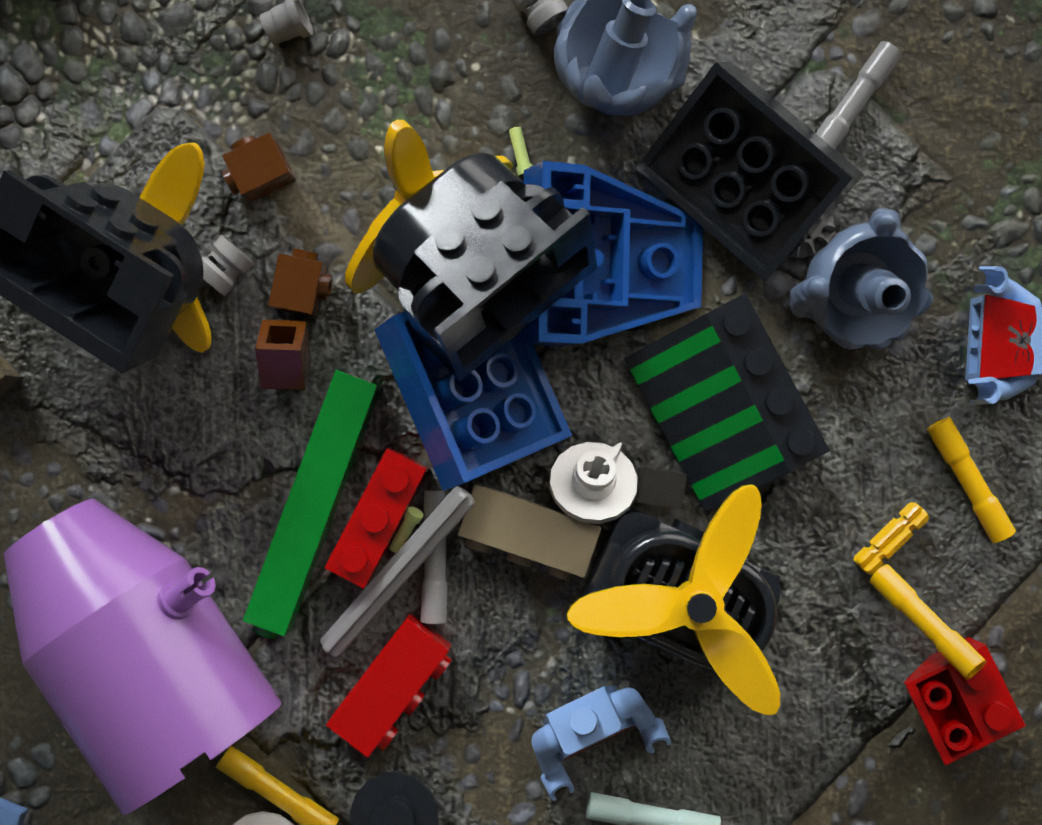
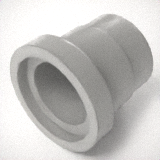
M285 0V2L271 8V10L260 14L263 29L273 45L291 40L299 35L303 38L313 35L311 21L300 0Z

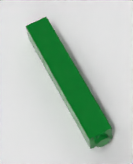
M335 370L242 620L253 625L252 631L266 638L277 639L278 635L285 636L292 630L382 386Z

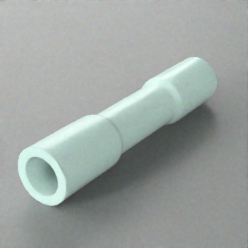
M594 792L589 794L586 810V819L617 825H721L720 816L684 809L672 810L635 803L626 798Z

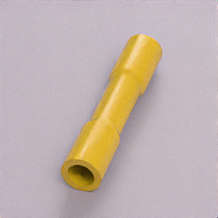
M951 417L941 419L929 426L926 430L944 461L950 465L973 505L974 513L991 542L998 543L1015 534L1016 529L998 498L992 494L970 456L968 446Z
M889 564L882 566L872 575L869 583L896 610L901 611L966 680L972 678L984 667L986 660L958 632L950 629Z
M232 745L216 766L217 769L246 789L255 791L289 814L293 821L299 825H337L339 821L337 816L312 799L304 797L266 772L262 765Z

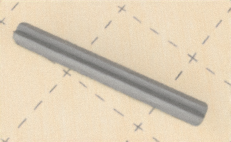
M460 486L452 489L324 634L320 642L323 646L322 649L326 653L334 657L340 656L474 506L475 501L467 490Z

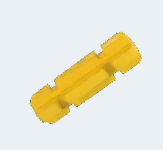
M913 502L908 503L899 512L901 516L899 519L893 518L869 541L871 544L869 548L864 546L854 556L853 560L863 572L869 575L874 574L883 565L882 560L884 558L889 559L913 536V530H919L928 522L929 516L920 505Z

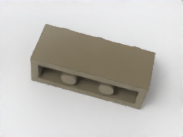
M478 483L474 485L471 495L475 504L464 516L458 532V536L466 538L465 546L484 553H489L491 547L508 552L506 560L525 567H531L533 561L550 566L548 574L572 582L574 575L585 578L602 528L599 524L583 523L566 515L564 512Z

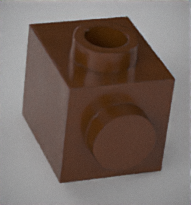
M270 132L256 139L254 136L242 138L230 146L232 151L222 155L228 167L222 171V174L233 195L240 193L248 202L259 199L296 180L278 141Z
M293 249L291 256L278 254L268 306L275 310L315 318L319 317L322 300L328 301L333 283V275L327 274L328 267L323 262L317 261L319 254L300 249Z
M262 320L255 347L261 389L305 390L311 364L307 321Z

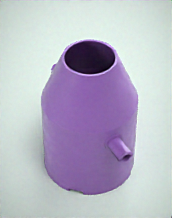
M88 499L57 514L24 535L4 552L3 556L22 665L122 815L138 809L183 780L185 776L180 769L205 752L210 760L281 706L282 702L210 596L215 590L214 578L202 584L201 580L211 573L201 567L192 569L184 557L97 500Z

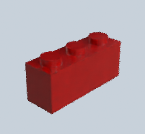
M387 448L324 568L363 589L369 585L404 519L405 512L412 504L430 468L393 448Z
M410 612L332 714L326 726L367 758L376 747L384 751L399 730L393 724L401 713L405 712L410 716L425 696L420 691L421 687L429 677L437 681L452 661L446 655L450 650L451 643L428 625L421 623L420 619Z

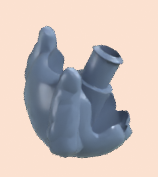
M574 0L564 16L558 21L556 27L557 40L554 47V64L561 83L582 104L604 114L634 116L648 111L657 105L667 94L673 92L685 82L692 45L691 30L697 17L696 7L692 4L683 5L669 20L656 12L657 9L651 0Z
M879 208L872 213L868 222L852 225L837 233L814 256L809 265L806 280L797 284L790 291V310L798 318L806 317L814 320L829 338L844 349H860L865 345L873 350L885 349L891 344L892 340H902L908 334L912 320L927 312L932 305L933 295L925 288L928 270L927 259L901 230L900 214L892 209Z

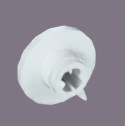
M586 442L571 446L558 456L551 469L550 491L555 503L566 515L583 523L602 524L616 520L629 510L637 494L638 477L632 462L621 452V442L614 447L604 443Z

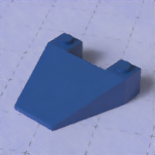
M541 161L524 170L525 185H539L544 189L555 188L562 195L564 206L572 215L582 207L590 213L598 267L521 330L519 345L562 347L581 344L701 307L703 227L688 213L586 165Z

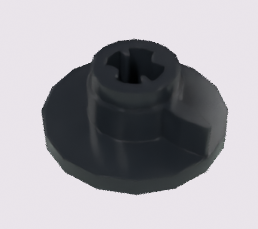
M401 771L384 772L367 780L356 793L350 809V825H438L437 802L430 788L417 777Z

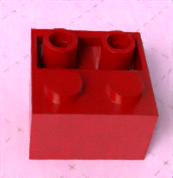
M970 637L965 638V640L986 660L984 667L972 678L966 680L937 652L930 655L903 682L945 766L1026 726L987 645Z

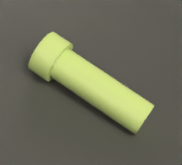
M514 127L509 130L518 166L516 171L518 177H524V170L533 166V164L529 160L522 128Z
M408 507L404 514L405 519L389 547L391 551L397 553L407 542L415 526L421 522L424 516L421 510L415 507Z

